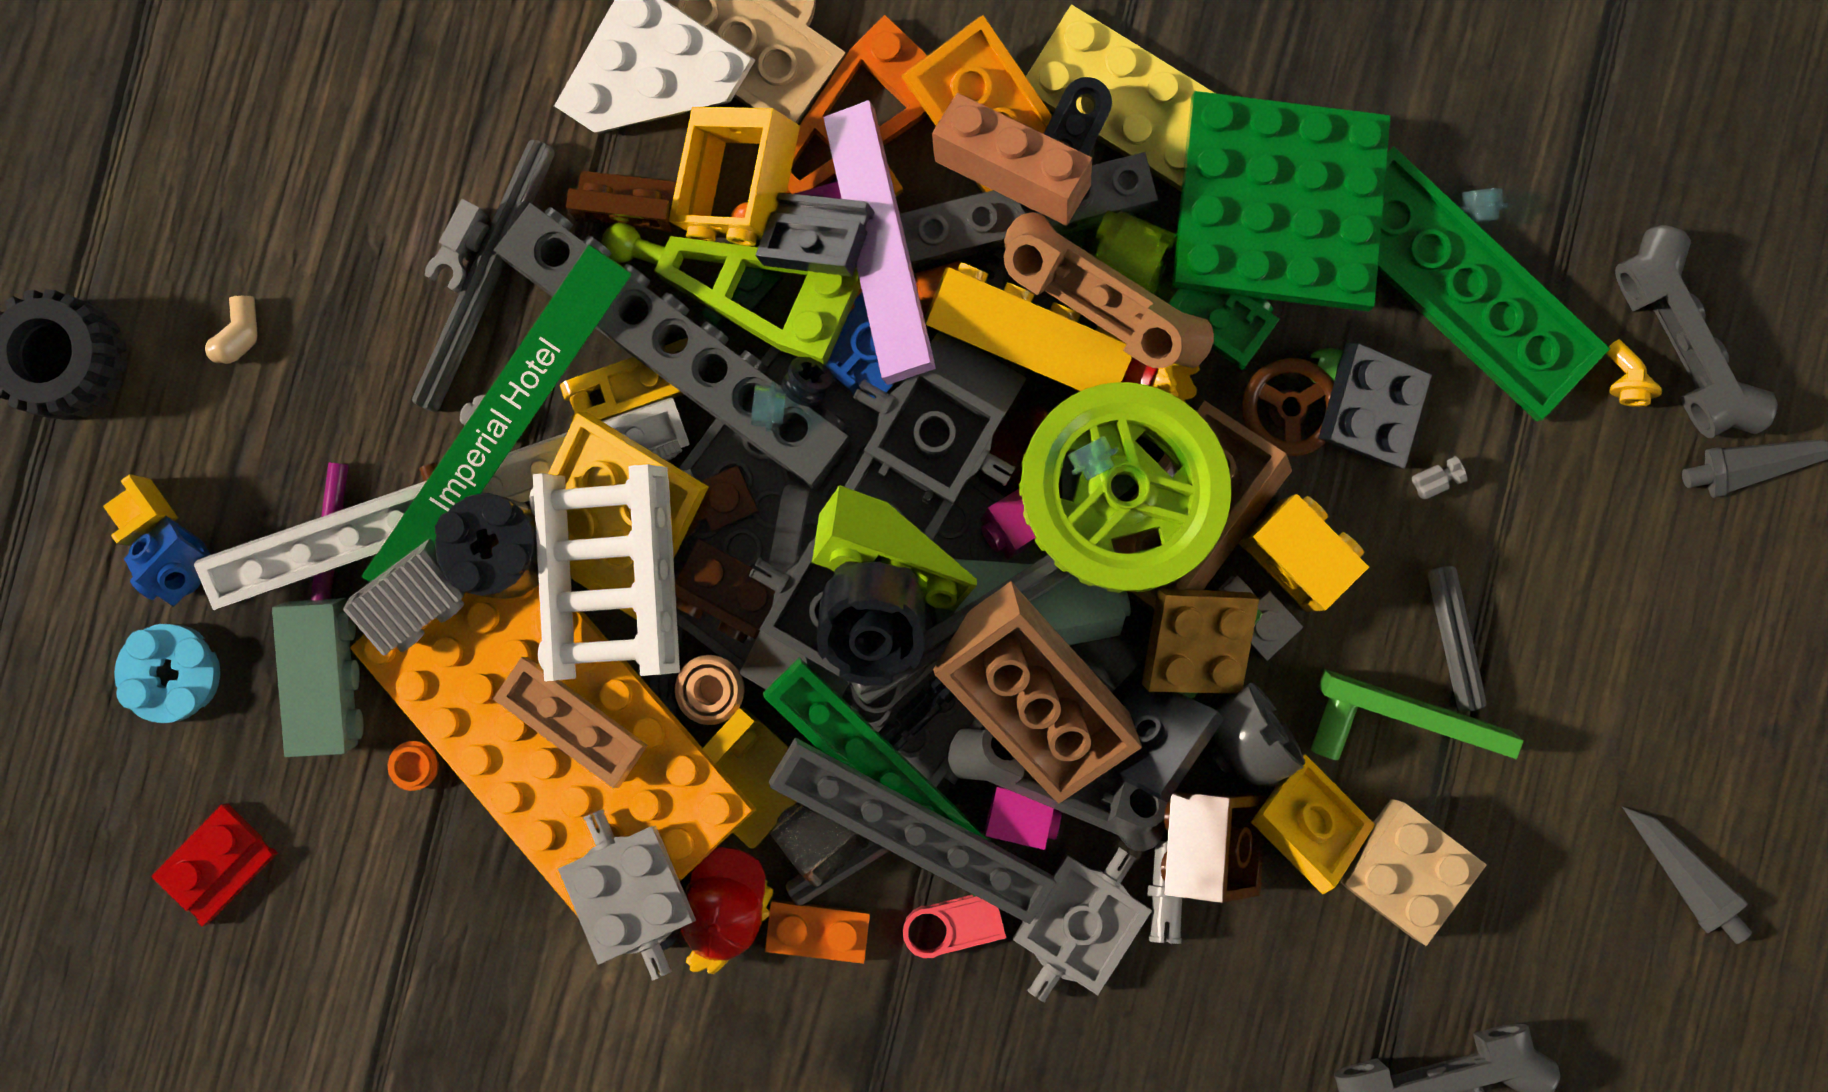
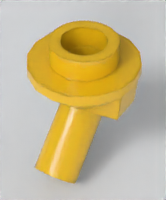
M1620 339L1613 342L1606 354L1626 374L1611 385L1610 394L1620 398L1619 403L1622 405L1633 407L1650 405L1651 399L1661 396L1662 388L1647 374L1643 361Z

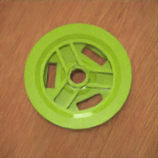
M1114 382L1090 387L1070 396L1054 408L1042 421L1032 436L1023 457L1019 491L1024 505L1023 515L1026 524L1030 525L1036 537L1035 542L1041 551L1045 550L1055 561L1054 565L1063 572H1069L1080 579L1079 582L1090 587L1094 585L1105 588L1108 592L1115 593L1123 591H1137L1139 593L1166 586L1186 575L1207 557L1219 540L1227 522L1231 502V477L1228 462L1219 440L1208 423L1192 407L1176 396L1159 388L1138 383ZM1140 436L1157 445L1168 456L1177 471L1172 477L1136 442ZM1067 451L1084 456L1073 501L1061 499L1059 495V480ZM1128 475L1136 481L1138 486L1136 499L1126 502L1114 496L1111 490V482L1115 476ZM1158 529L1162 543L1161 546L1131 554L1116 553L1114 551L1112 540Z

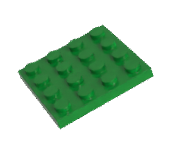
M1194 91L1190 102L1172 287L1369 312L1375 306L1391 115Z

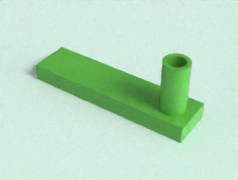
M1327 669L1323 670L1318 684V688L1329 699L1311 751L1329 759H1340L1358 707L1514 759L1518 758L1524 741L1512 730Z

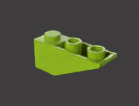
M839 485L819 513L812 563L826 567L834 572L837 567L850 561L856 563L881 562L896 567L909 568L919 579V586L924 592L925 602L933 607L944 608L953 612L977 586V579L888 502Z

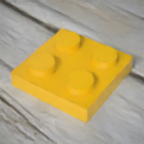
M1305 754L1303 755L1305 759L1304 767L1292 776L1279 781L1251 823L1322 894H1325L1337 886L1375 824Z

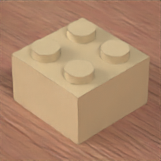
M1390 799L1373 822L1375 824L1374 828L1339 883L1411 938L1427 946L1486 867V864L1409 805Z

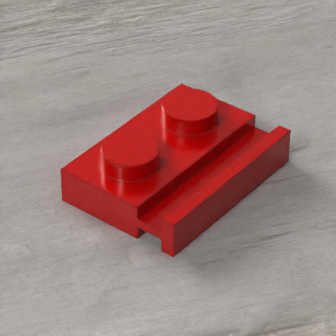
M229 803L221 804L151 877L185 911L189 910L198 919L197 923L203 927L208 925L278 852L274 848H270L262 840L263 837Z

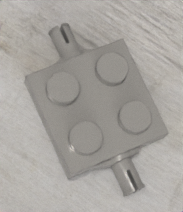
M602 809L583 818L596 846L591 848L584 857L558 868V871L597 964H602L622 954L641 952L653 981L672 972L660 943L673 931L696 921V918L656 825L631 836L614 837L604 813L605 811Z
M1119 847L1106 870L1102 872L1101 870L1087 868L1068 854L1065 855L1052 875L1057 883L1031 924L1023 921L1013 936L1015 942L1034 953L1043 965L1040 973L1027 990L1034 997L1037 996L1040 1001L1046 1002L1047 997L1061 977L1065 980L1078 982L1096 995H1099L1152 912L1149 907L1130 896L1121 884L1137 858Z

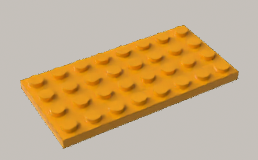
M496 538V539L493 541V544H492V546H491V553H492V548H493L495 545H498V544H499L498 538ZM539 584L520 597L507 599L484 597L465 592L461 599L464 602V606L455 615L443 623H440L437 618L431 620L421 628L425 632L424 635L403 652H400L395 647L386 655H382L365 634L350 647L353 653L575 914L576 911L558 868L584 857L591 848L596 846L586 821L583 819L584 817L604 809L614 837L631 836L656 825L678 879L681 881L757 810L723 770L702 750V746L627 661L575 663L576 679L560 680L648 745L620 788L613 789L493 700L521 657H529L540 665L538 648L542 641ZM583 611L572 612L574 643L609 641Z

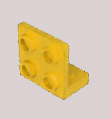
M739 708L702 750L723 770L757 809L733 831L745 845L753 849L762 842L793 808L797 801L772 789L769 784L771 776L789 747L750 710Z

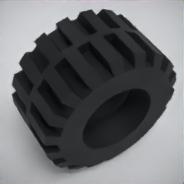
M45 289L44 293L37 290H29L23 292L24 300L14 296L6 300L4 303L7 310L5 312L0 311V398L8 400L7 405L15 409L60 420H74V415L87 417L94 414L92 405L106 406L111 401L106 395L111 389L118 392L123 383L116 380L118 371L126 372L127 361L120 359L119 354L127 351L126 343L124 340L114 337L121 332L116 322L106 319L108 314L102 309L91 305V303L56 290ZM65 329L72 345L70 362L60 376L45 382L37 366L39 349L51 334Z

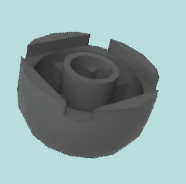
M1249 683L1237 694L1232 693L1219 705L1217 711L1224 720L1213 735L1217 745L1210 748V752L1219 768L1225 774L1233 770L1246 782L1255 785L1273 784L1292 776L1302 769L1305 759L1287 724L1285 723L1282 726L1272 711L1277 710L1273 703L1254 683Z

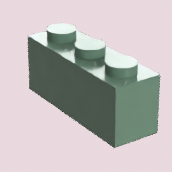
M346 598L287 601L272 607L284 757L345 754L357 746L358 739L362 738L363 716L360 709H355L354 690H357L359 687L360 672L357 661L351 660L350 640L355 638L356 624L343 610L347 603Z

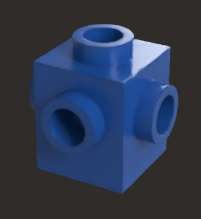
M165 515L148 534L141 535L133 542L124 560L133 576L130 579V583L139 593L150 600H154L158 596L174 607L185 595L193 593L199 587L201 581L194 563L198 559L210 556L211 554L201 539Z

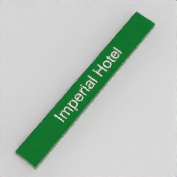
M591 244L586 247L362 575L364 579L371 582L428 539L434 541L435 544V526L440 515L448 512L453 505L466 497L482 493L632 275L630 271Z

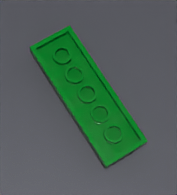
M1393 146L1387 152L1377 272L1535 421L1543 420L1610 348L1400 151Z

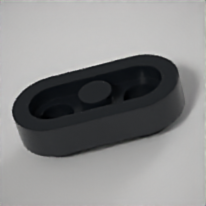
M1082 77L1070 83L1064 91L1044 135L1059 142H1067L1071 148L1089 155L1112 107V97L1106 85L1092 77ZM1081 97H1088L1094 103V110L1089 114H1083L1077 109L1076 101Z

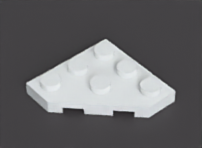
M614 0L554 106L594 133L612 131L628 125L683 114V112L691 111L692 107H713L730 103L755 59L666 0Z

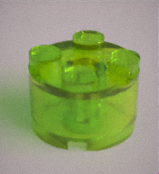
M1108 210L1096 235L1100 242L1095 257L1152 294H1155L1167 267L1161 260L1166 250L1169 252L1173 251L1177 234L1126 212L1120 211L1116 214Z

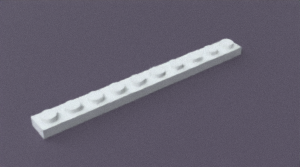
M673 396L602 420V422L650 451L672 441H678L681 448L690 445ZM567 432L509 452L481 494L491 493L523 503L530 501V492L534 487L533 474L549 473ZM426 481L198 559L194 563V567L212 609L216 610L377 554Z

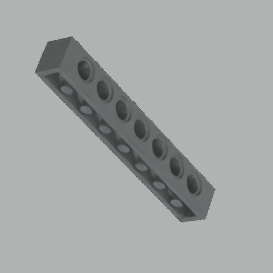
M529 203L494 249L508 265L552 297L589 244L608 257L612 254L590 235H587L584 241L569 232L573 224L549 206L544 213L531 203ZM561 248L570 249L569 258L563 265L558 267H551L549 265L550 257L556 250ZM626 264L624 268L630 271L632 275L595 329L817 492L852 445L849 437L844 433L848 425L825 408L819 415L811 408L791 401L783 392L781 384L778 385L764 375L768 367L762 361L746 350L738 356L725 346L729 338L707 321L701 327L685 317L690 310L683 303L667 292L662 298H659L646 288L651 281L637 269ZM636 305L648 306V314L644 321L636 325L626 323L627 313L632 307ZM677 333L688 335L687 345L681 352L676 354L665 352V344L670 336ZM714 362L726 363L728 371L724 379L717 383H707L704 381V372L710 364ZM753 391L767 393V404L762 410L755 413L744 411L743 402L749 393ZM792 420H803L808 423L806 436L798 442H787L782 436L785 425Z

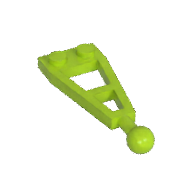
M625 223L611 225L602 236V245L612 253L609 257L612 260L628 262L633 258H638L655 264L657 266L654 271L659 279L780 351L798 357H809L824 365L828 363L861 288L857 268H855L851 277L763 266L755 256L758 247L670 236L664 247L641 239L637 230ZM684 258L724 264L713 289L679 270ZM746 267L807 275L783 330L731 300Z

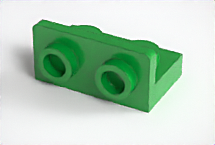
M1179 288L1168 303L1183 313L1207 319L1212 325L1214 342L1211 348L1241 370L1247 366L1280 320L1271 313L1273 311L1271 304L1262 298Z

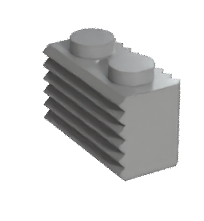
M428 539L352 595L343 610L382 655H386L395 647L400 652H403L414 645L425 633L421 628L431 620L437 618L440 623H443L455 615L464 606V602L461 599L465 592L452 586L451 582L446 579L437 562L434 541Z

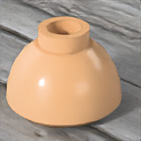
M702 655L690 660L680 670L675 683V697L681 711L689 719L703 725H716L730 719L740 708L744 698L745 686L743 677L739 674L740 671L732 662L716 655Z

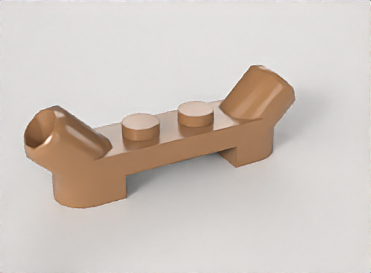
M1034 212L1022 214L1007 229L1004 239L1006 248L1004 265L1008 274L1017 283L1034 294L1039 295L1044 291L1125 342L1127 345L1123 351L1152 368H1165L1173 363L1195 368L1210 353L1214 342L1212 325L1207 319L1177 310L1056 233L1048 219L1042 214Z

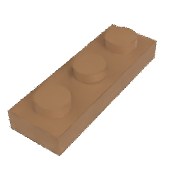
M521 657L493 698V700L613 789L620 788L648 746L560 680L544 681V670L529 657Z

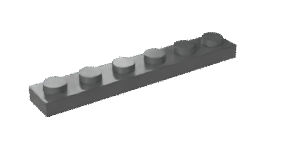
M797 738L793 740L769 780L770 787L779 793L1028 924H1031L1057 883L1054 877L1044 870Z

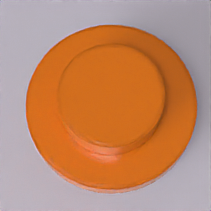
M408 741L400 744L392 751L388 760L390 778L398 787L408 791H416L429 786L436 778L439 770V761L435 751L428 744L421 741Z

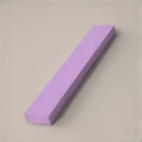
M868 100L823 118L841 198L868 202L875 212L873 219H868L865 229L868 233L856 265L881 377L889 385L936 369L875 108Z

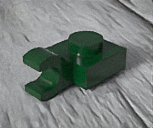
M746 267L731 300L754 313L783 280V275L779 271ZM718 274V275L715 277V279L713 280V281H714V284H715V282H716V280H717L719 274ZM705 307L701 313L704 316L703 320L712 324L718 330H721L729 321L708 307Z

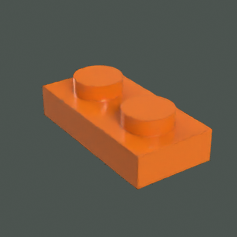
M772 900L765 952L864 964L870 911L806 903L800 906L794 902Z

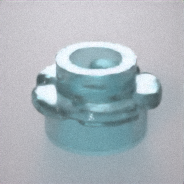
M1502 188L1462 193L1463 207L1461 209L1466 214L1468 213L1474 222L1498 220L1499 210L1506 209L1509 206L1508 203H1503Z
M771 382V386L755 385L751 426L766 427V432L772 431L773 423L783 424L786 393L776 392L775 382Z
M1103 436L1068 455L1075 468L1071 471L1072 474L1076 475L1082 471L1086 480H1089L1112 468L1115 465L1110 456L1117 453L1118 448L1112 449L1106 437Z

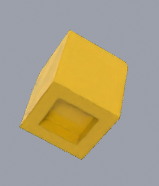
M131 474L121 480L126 490L103 505L119 528L111 536L120 545L131 546L138 537L148 534L165 515L173 521L178 519L150 478Z

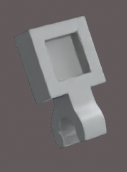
M461 199L439 240V243L442 245L439 252L429 261L425 269V276L435 281L442 269L452 268L453 277L448 284V288L456 293L461 291L467 278L463 259L468 260L472 251H479L489 229V226L486 225L489 217L479 207Z
M1233 575L1218 588L1219 591L1253 593L1239 576L1234 577ZM1265 591L1258 597V609L1262 613V618L1254 626L1251 647L1266 661L1303 628L1271 591Z

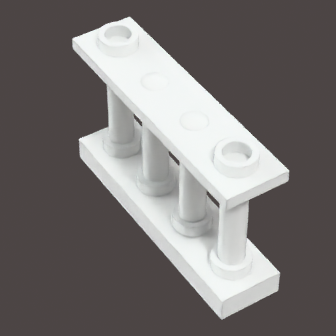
M650 464L628 466L629 479L625 484L566 489L565 476L543 473L533 474L534 487L530 492V507L536 522L542 641L538 648V660L541 668L544 670V681L576 679L575 663L636 660L640 665V676L680 673L668 467ZM627 505L631 509L632 530L628 536L568 540V509ZM628 556L634 561L635 582L630 588L571 592L570 561ZM633 608L637 613L638 634L634 639L574 643L572 612Z

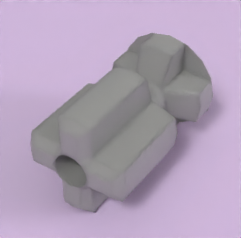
M1456 456L1447 460V468L1444 470L1439 465H1436L1412 477V482L1418 491L1419 497L1422 499H1428L1448 490L1449 481L1452 479L1457 484L1467 482L1468 480L1465 469Z

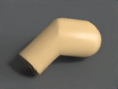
M233 296L229 298L231 323L214 337H211L205 345L206 355L211 361L225 364L235 362L255 345L258 335L255 298L253 296Z

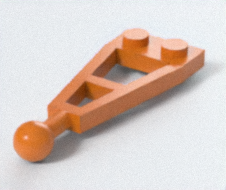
M886 15L849 50L801 122L792 167L814 134H817L830 147L823 117L828 115L861 65L906 107L899 114L879 126L883 146L920 122L927 115L901 75L928 55ZM833 158L801 180L790 173L787 193L794 194L823 186L835 179L836 171ZM748 202L735 207L730 217L745 218Z

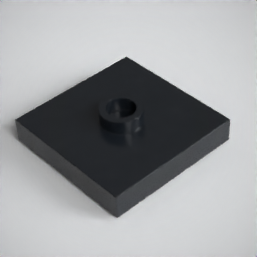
M1140 675L1121 703L1131 714L1142 748L1107 772L1167 802L1224 719L1217 710L1178 692H1149L1142 685L1143 676Z

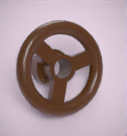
M1282 358L1264 365L1252 376L1243 394L1242 414L1246 427L1285 452L1287 456H1301L1319 449L1326 443V441L1318 439L1322 424L1313 435L1301 440L1300 424L1306 419L1308 405L1323 396L1325 397L1327 409L1334 381L1321 367L1304 359ZM1290 372L1303 374L1316 382L1301 393L1289 389L1278 391L1266 384L1273 377ZM1258 399L1267 403L1266 414L1270 423L1274 427L1284 430V441L1272 436L1262 426L1257 413ZM1284 400H1291L1296 404L1297 413L1295 416H1288L1284 413L1282 409Z

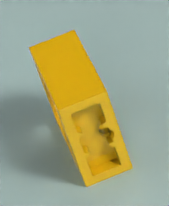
M692 107L669 222L686 230V237L689 239L715 242L716 237L726 238L729 242L738 245L755 246L756 241L762 239L771 212H776L779 202L776 199L778 193H787L800 125L774 108ZM726 143L760 144L745 218L711 216Z

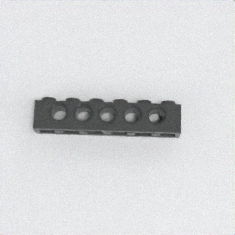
M1143 152L1092 165L1091 186L1067 226L1045 215L1043 216L1048 219L1056 233L1065 235L1151 213L1158 199L1146 153ZM994 190L901 213L900 218L913 273L993 253L999 248L1002 250L1005 248L1004 239L1007 229L1016 218L1022 214L1041 213Z

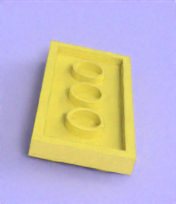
M1071 4L1026 75V78L1047 109L1053 113L1068 85L1076 79L1092 77L1103 82L1110 91L1112 107L1096 140L1124 157L1145 152L1151 174L1182 192L1191 97L1194 91L1214 92ZM1081 97L1076 101L1077 109L1081 113L1089 114L1094 110V103L1090 98Z

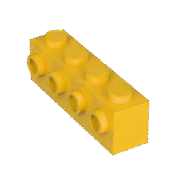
M961 262L958 270L950 267L945 268L924 318L927 326L1079 391L1101 384L1122 382L1132 356L1123 351L1127 344L1100 326H1097L1096 330L1078 323L1081 314L1053 302L1050 311L1033 304L1032 300L1035 294L1007 282L1004 291L985 283L989 274Z

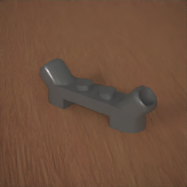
M1660 225L1650 228L1643 235L1638 255L1616 266V279L1632 311L1651 304L1696 387L1695 390L1679 398L1691 421L1700 433L1707 438H1714L1732 427L1751 434H1758L1764 431L1774 421L1778 409L1777 399L1773 392L1736 380L1728 365L1729 355L1727 349L1718 338L1713 337L1704 321L1706 314L1702 303L1695 295L1690 294L1685 286L1681 274L1691 239L1685 231L1675 227Z
M960 729L950 744L948 763L957 778L988 781L1117 834L1125 845L1134 851H1146L1154 848L1161 841L1165 832L1164 814L1167 802L1108 772H1105L1058 804L987 729Z
M1509 1024L1473 1033L1478 1053L1390 1075L1389 1068L1376 1058L1344 1067L1336 1071L1334 1076L1339 1092H1483V1086L1498 1082L1504 1083L1517 1092H1554L1560 1081V1072L1555 1061L1534 1049L1528 1025Z

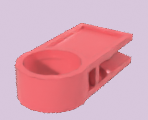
M972 894L932 905L920 906L912 910L906 917L903 926V938L907 948L914 955L922 958H935L942 954L1006 938L999 908L977 896L974 897ZM933 914L944 922L947 927L946 936L938 947L925 950L917 947L911 941L909 927L917 916Z

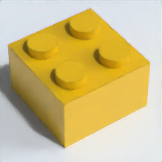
M1298 494L1278 501L1246 532L1238 544L1305 612L1327 610L1369 566L1360 558L1364 554L1361 546L1344 532L1338 536L1325 522L1328 514L1314 499L1309 496L1302 499Z

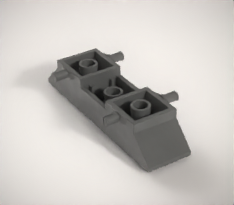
M938 331L930 343L936 369L905 379L903 384L891 394L870 384L865 379L859 385L860 389L876 398L867 395L857 389L853 398L880 413L877 429L844 486L888 502L932 541L968 479L975 475L978 470L1001 482L1004 486L1008 482L1010 477L993 466L1010 476L1016 466H1012L989 451L993 436L1027 380V377L970 344L941 331ZM815 538L809 543L800 561L789 569L787 573L762 560L760 557L755 566L768 572L772 577L770 578L754 568L751 570L749 577L775 590L773 605L759 629L760 632L739 674L767 689L800 657L842 697L851 682L839 677L840 670L830 664L826 657L822 660L818 652L817 629L820 599L826 583L834 576V571L812 563Z

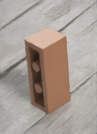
M959 93L955 95L932 132L935 162L1065 226L1070 222L1091 186L1092 157Z

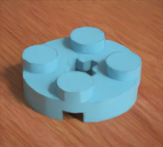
M157 624L144 630H137L127 638L126 644L120 650L116 660L114 676L117 687V699L123 707L131 709L137 716L151 722L171 723L185 720L195 714L201 707H205L213 699L220 680L218 658L215 652H211L209 645L203 640L205 638L193 628L179 624ZM169 659L171 660V668L178 671L177 680H169L165 687L161 684V679L157 677V668L163 666L165 660Z

